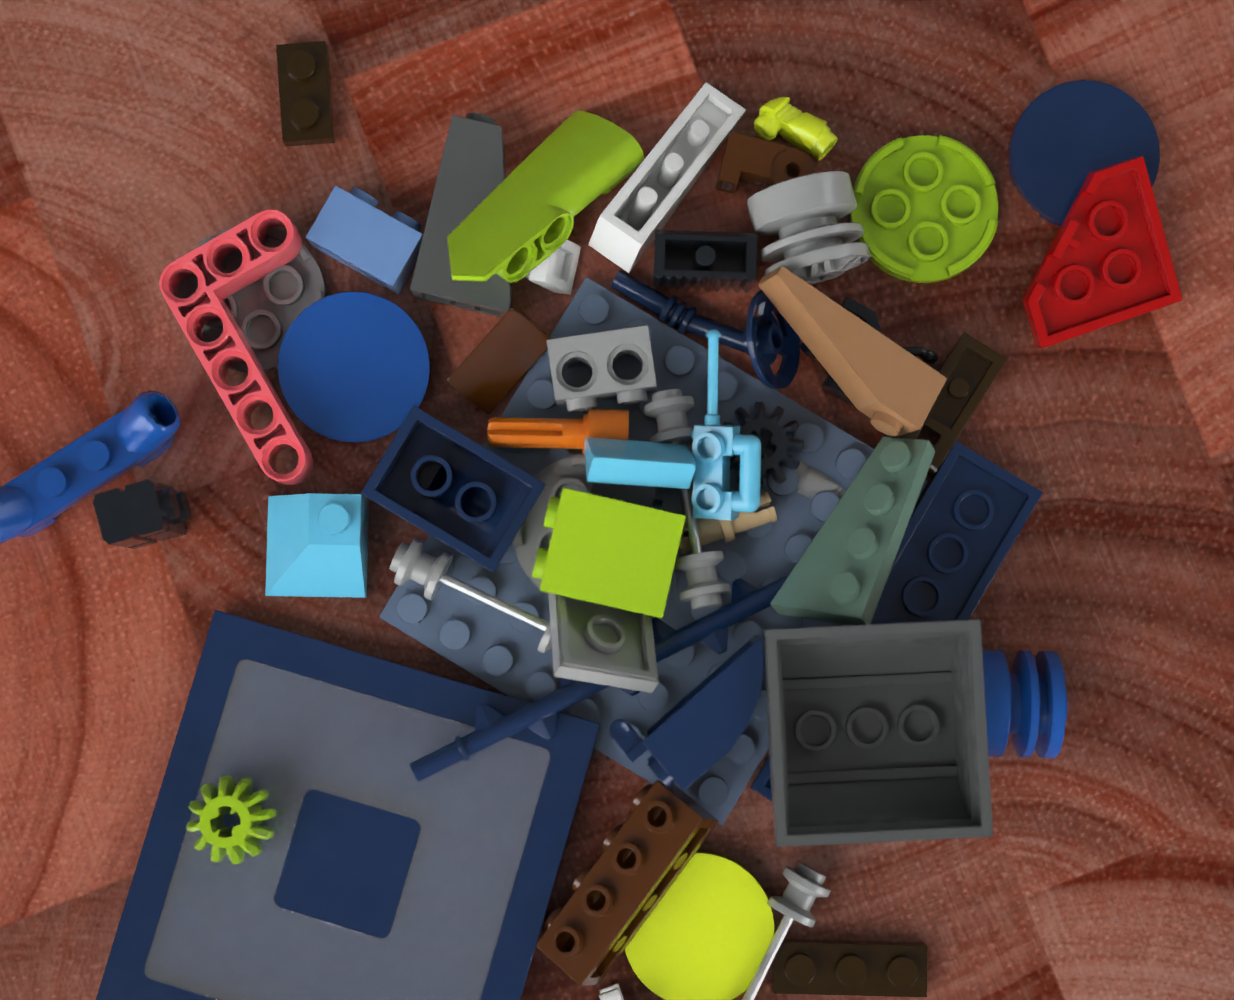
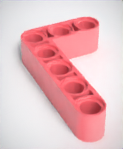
M268 209L257 213L171 262L163 269L160 275L159 287L169 308L262 471L269 478L282 484L296 485L306 480L313 469L311 451L224 301L227 297L289 263L298 256L301 250L302 238L292 221L286 214L278 210ZM277 226L286 228L287 236L280 246L275 248L265 246L264 239L271 228ZM233 251L241 252L243 257L240 267L234 272L223 273L221 261L224 256ZM189 276H197L198 288L191 297L179 298L177 290L180 281ZM221 319L223 331L220 337L212 342H204L202 338L204 325L209 320ZM236 362H246L248 375L245 381L237 386H229L226 379L229 367ZM270 405L273 411L271 424L265 429L255 430L251 424L253 411L258 406ZM286 448H294L298 454L296 468L290 473L280 474L275 465L278 453Z

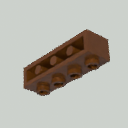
M656 780L654 784L646 785L637 794L632 803V808L635 810L624 825H618L608 834L602 844V849L605 851L594 866H588L578 875L572 885V889L575 891L564 907L560 906L555 909L543 924L542 930L545 933L536 944V947L579 986L600 984L719 821L674 783L668 788L662 781Z

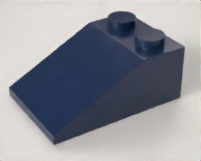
M413 406L361 494L494 572L546 484L416 406Z

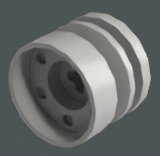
M828 171L790 179L761 190L747 200L754 233H757V236L779 237V240L760 251L762 262L776 263L766 269L765 275L783 266L811 285L844 274L845 271L868 261L871 257L868 244L863 242L851 243L862 237L864 233L863 225L859 223H838L837 221L854 211L857 207L850 175L844 171Z

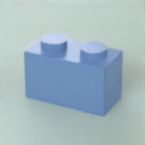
M335 185L305 238L313 248L399 295L416 266L423 234L419 232L422 227L421 224L399 211H395L393 217L376 208L379 202L359 188L352 187L348 193Z

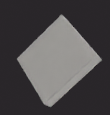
M548 593L554 677L648 693L654 691L659 683L652 616Z

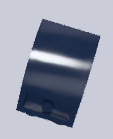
M753 636L645 731L641 737L626 720L616 719L610 725L609 733L611 738L624 751L632 763L648 750L652 754L647 759L648 765L657 777L668 788L676 782L685 791L734 747L750 723L762 687L764 672L762 637Z

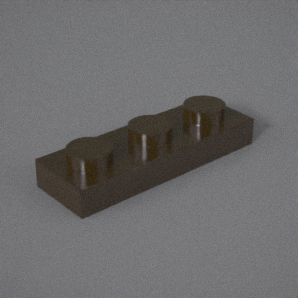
M784 939L773 960L772 991L774 994L927 997V945L924 942Z

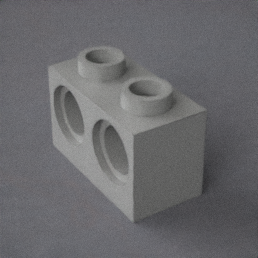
M648 325L546 340L555 402L557 406L567 405L568 412L598 408L597 400L617 397L618 405L641 403L648 400L647 393L656 392L657 384ZM623 355L635 356L642 364L643 369L641 373L632 380L621 379L613 371L615 361ZM582 362L592 370V377L586 385L572 387L563 380L565 369L572 363Z

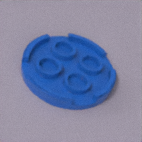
M342 292L329 295L312 303L291 323L282 340L279 351V382L289 407L310 429L337 441L366 442L394 432L401 427L412 407H419L429 381V354L417 325L400 307L387 299L370 293Z

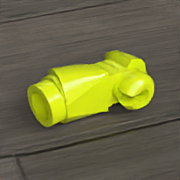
M789 97L775 98L765 103L759 109L760 116L754 121V129L761 138L773 140L779 133L782 139L807 154H811L818 161L822 160L830 152L838 140V137L826 125L827 121L807 112L803 113L800 109L798 110L796 107H793L789 104Z

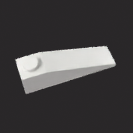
M705 83L601 213L588 245L629 273L655 240V230H662L726 141L730 131H733L743 117L746 109L708 83Z

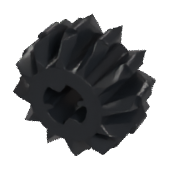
M756 402L753 409V420L750 419L742 407L736 409L734 414L742 427L740 428V434L758 437L761 433L769 437L767 446L773 450V453L770 457L765 452L761 456L760 489H765L767 485V471L770 472L776 483L782 484L786 481L785 473L778 463L793 470L799 467L800 461L787 454L786 451L801 450L804 447V441L800 439L787 440L786 435L794 432L799 427V424L796 420H792L781 427L777 422L784 413L782 407L777 406L772 412L770 419L764 418V403ZM724 422L722 425H734V424L729 423V422ZM740 455L730 458V470L740 464ZM740 474L736 480L738 484H740Z

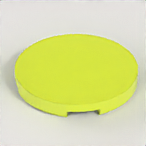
M696 852L625 948L627 959L634 973L648 989L664 1000H732L748 989L774 937L773 913L771 906L767 904L769 900L756 878L736 861L723 855Z

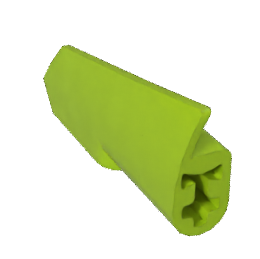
M580 110L572 113L447 236L452 280L486 281L495 273L509 283L518 282L566 242L574 226V216L601 194L609 193L640 166L645 157L639 143L627 131L598 115Z

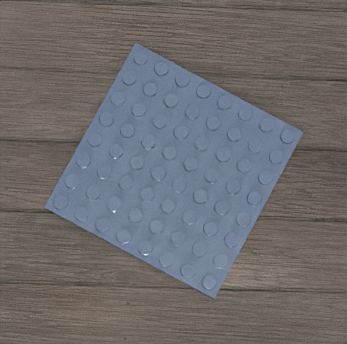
M586 277L550 337L556 339L648 325L657 384L656 392L647 393L648 400L645 402L618 405L617 397L597 400L598 408L596 409H629L628 440L650 442V438L658 433L656 418L645 416L644 406L653 402L652 395L654 393L669 389H681L682 395L693 397L695 406L686 412L688 426L694 428V425L705 424L708 397V349ZM547 350L528 371L500 418L583 419V414H588V410L568 412L567 405L557 406ZM632 355L619 357L613 365L614 373L624 380L636 378L643 369L640 360ZM718 356V415H720V425L724 422H729L742 428L736 420L735 410L742 407L750 419L753 420V409L756 402L764 403V418L770 419L772 412L777 406L782 407L784 413L777 423L783 427L789 421L796 420L799 424V427L794 432L786 435L787 440L800 439L804 441V447L801 450L786 451V453L795 457L798 461L802 460L809 467L812 466L823 472L846 491L874 449L775 389L767 387L763 382ZM582 362L572 363L565 369L563 380L569 386L582 387L590 381L592 370ZM760 433L758 438L761 442V456L765 452L770 457L773 450L767 446L769 437ZM488 440L483 445L486 449L532 476L560 459L582 454V449L491 447L488 444ZM692 443L686 444L690 452H692ZM778 463L785 473L786 481L782 484L776 483L770 472L767 471V485L765 489H760V494L767 490L772 502H770V506L754 511L755 513L774 506L777 521L735 534L736 539L725 543L724 539L701 547L702 552L723 551L724 560L715 567L718 581L729 584L731 592L721 596L722 605L692 610L691 601L680 602L679 593L687 588L688 585L685 572L674 569L663 618L658 619L673 629L678 630L730 604L732 582L736 579L741 578L760 589L790 574L840 501L838 496L832 492L823 491L811 499L798 493V476L796 472ZM740 464L730 470V489L739 490L740 484L736 480L740 474ZM693 478L690 485L691 496L693 493ZM927 480L924 481L920 494L926 486ZM656 487V499L663 500L661 510L685 515L680 488ZM430 534L424 542L425 553L436 558L445 551L453 554V560L447 572L448 575L550 622L548 594L540 591L526 575L518 561L513 543L510 544L497 568L492 572ZM678 548L676 559L683 556L692 555V551H687L685 554L682 555ZM411 579L403 586L398 585L379 618L509 697L532 703L561 687V678L554 677L552 648L545 654L537 651L544 631L443 583L433 600L425 598L424 586ZM770 606L728 627L726 652L719 655L701 642H698L658 662L659 683L652 693L640 691L638 694L631 696L618 687L610 686L560 712L600 723L594 748L654 784L656 780H661L648 765L647 759L652 754L646 750L632 763L624 751L611 738L609 733L611 723L616 719H624L641 737L645 731L753 636L762 637L764 656L762 687L750 723L734 747L683 791L719 820L718 824L723 826L769 749L764 630L842 626L843 624L781 615ZM674 782V784L681 789V787L676 782Z

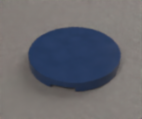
M1079 80L1062 83L1046 90L1025 109L1016 122L1010 137L1008 166L1014 186H1017L1027 203L1039 213L1041 218L1061 227L1089 172L1136 156H1143L1151 186H1153L1159 168L1160 148L1158 136L1149 115L1133 97L1121 89L1103 82Z

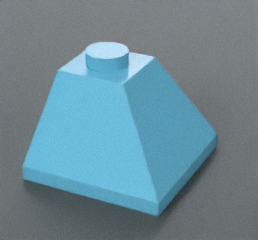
M316 493L268 496L265 596L367 598L369 498L362 494Z

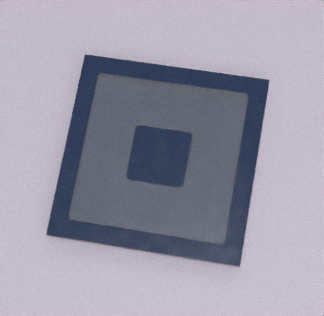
M215 610L96 1000H521L601 724L558 712L556 736L547 741L531 729L526 728L470 756L471 760L466 762L464 759L418 782L409 763L455 741L454 737L458 735L461 738L475 731L477 706L485 703L503 716H506L530 703ZM228 775L232 776L236 785L242 778H251L253 780L251 795L259 790L266 789L269 796L260 806L262 810L275 808L277 811L275 817L263 820V824L271 827L275 832L270 839H259L263 851L254 857L245 851L244 861L235 865L231 863L227 854L220 862L215 863L211 861L212 845L200 851L194 848L196 840L203 836L201 830L191 832L186 829L187 823L200 819V816L193 813L188 806L191 801H205L201 794V787L211 783L218 788L220 777ZM229 813L224 815L223 821L225 826L233 825L234 827L239 825V814L231 815Z

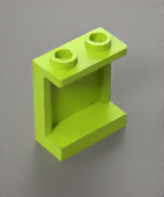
M562 488L560 498L550 496L543 526L552 528L553 532L549 549L538 547L532 577L542 579L540 591L663 618L686 516Z

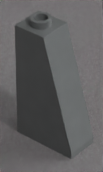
M470 112L466 114V118L452 115L410 290L417 299L502 318L513 307L512 283L505 281L496 273L486 281L452 280L447 236L506 178L503 131L501 126L495 125L496 121L493 118L483 114Z

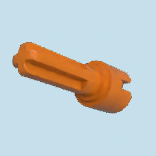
M588 409V414H583V419L493 417L488 421L487 440L491 447L582 449V454H585V437L628 440L629 409Z

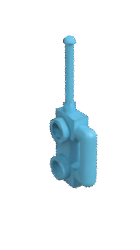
M712 329L706 334V337H708L707 415H705V424L694 425V430L691 432L693 440L691 454L695 459L696 465L693 475L691 501L693 505V518L734 520L739 518V512H754L760 506L761 442L754 435L740 434V426L720 425V415H718L719 337H721V334L718 330ZM740 455L739 490L730 489V456Z

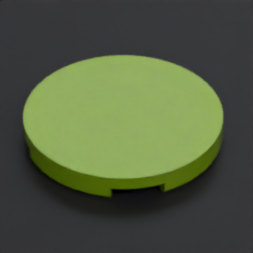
M918 135L895 139L881 147L868 159L854 183L853 191L857 207L849 213L850 223H859L863 225L864 229L862 237L856 239L857 243L863 242L868 244L871 256L869 260L879 269L895 278L915 283H933L952 278L972 266L986 251L995 235L999 221H997L998 198L995 189L996 182L984 161L973 150L950 137Z

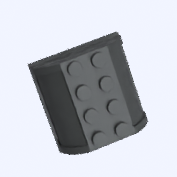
M980 620L764 630L770 784L776 847L993 837Z

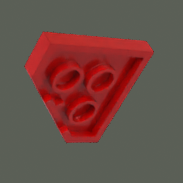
M1136 156L1088 173L1022 299L1036 347L1042 349L1183 301L1143 156Z

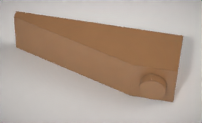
M780 266L762 277L758 286L854 406L871 418L870 423L875 429L889 436H901L921 429L947 380L945 376L785 267Z

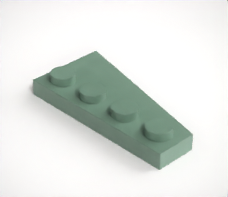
M882 437L771 601L770 605L778 614L847 625H870L935 454V450L929 440Z

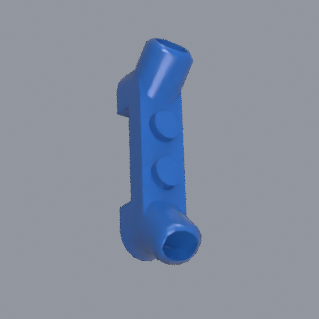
M151 390L143 392L120 413L1 486L0 544L15 537H29L40 532L57 521L56 516L135 466L143 467L164 454L171 447L174 434L181 425V417L175 404L168 396L161 392Z

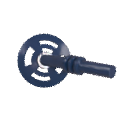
M619 270L611 284L612 288L657 313L659 321L669 320V327L673 328L677 325L679 333L683 334L685 331L708 339L706 334L709 330H718L721 334L719 344L746 352L751 358L756 374L767 387L783 389L793 381L800 357L799 336L762 290L757 292L751 301L747 315V325L745 330L742 331L696 314V307L692 306L687 309V302L684 300L677 303V296L667 297L622 270ZM759 306L758 315L754 317L755 311ZM772 310L775 312V314H776V316H777V318H778L779 324H778V322H777L775 316L771 313ZM777 354L782 356V361L777 373L774 375L770 364L775 361Z

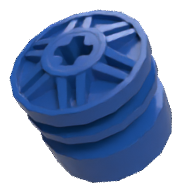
M982 649L988 757H1002L1006 750L1009 734H1011L1017 756L1030 758L1035 749L1038 757L1056 758L1061 751L1067 718L1065 676L1057 651H1039L1034 658L1031 651L1018 650L1011 673H1009L1007 659L1003 650Z

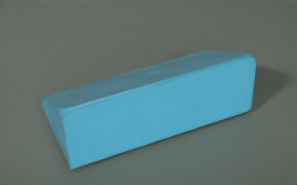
M585 437L587 482L690 488L696 465L695 459L686 444Z

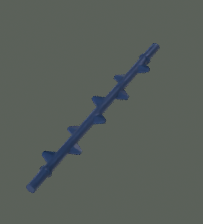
M790 574L760 589L741 578L736 579L732 582L730 604L678 630L673 629L657 617L652 619L657 663L698 642H701L719 655L726 652L728 627L770 607L771 601ZM561 678L560 689L506 716L483 703L476 707L475 731L461 738L459 735L454 737L455 741L409 763L416 780L420 782L464 759L466 762L471 760L470 756L526 728L531 729L548 741L556 736L558 712L610 686ZM619 688L631 696H634L640 692L636 690Z

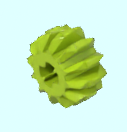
M232 776L220 777L218 788L211 783L201 787V794L205 801H191L188 806L193 813L200 816V819L187 823L186 829L191 832L201 830L203 835L196 840L194 848L200 851L212 845L210 859L215 863L222 861L226 854L233 865L244 861L245 851L253 857L257 856L263 851L259 839H270L275 833L271 827L263 824V820L275 817L277 811L275 808L262 810L260 804L267 799L269 793L266 789H262L251 795L253 780L251 778H242L236 785ZM238 813L240 824L234 827L233 825L225 826L224 815Z

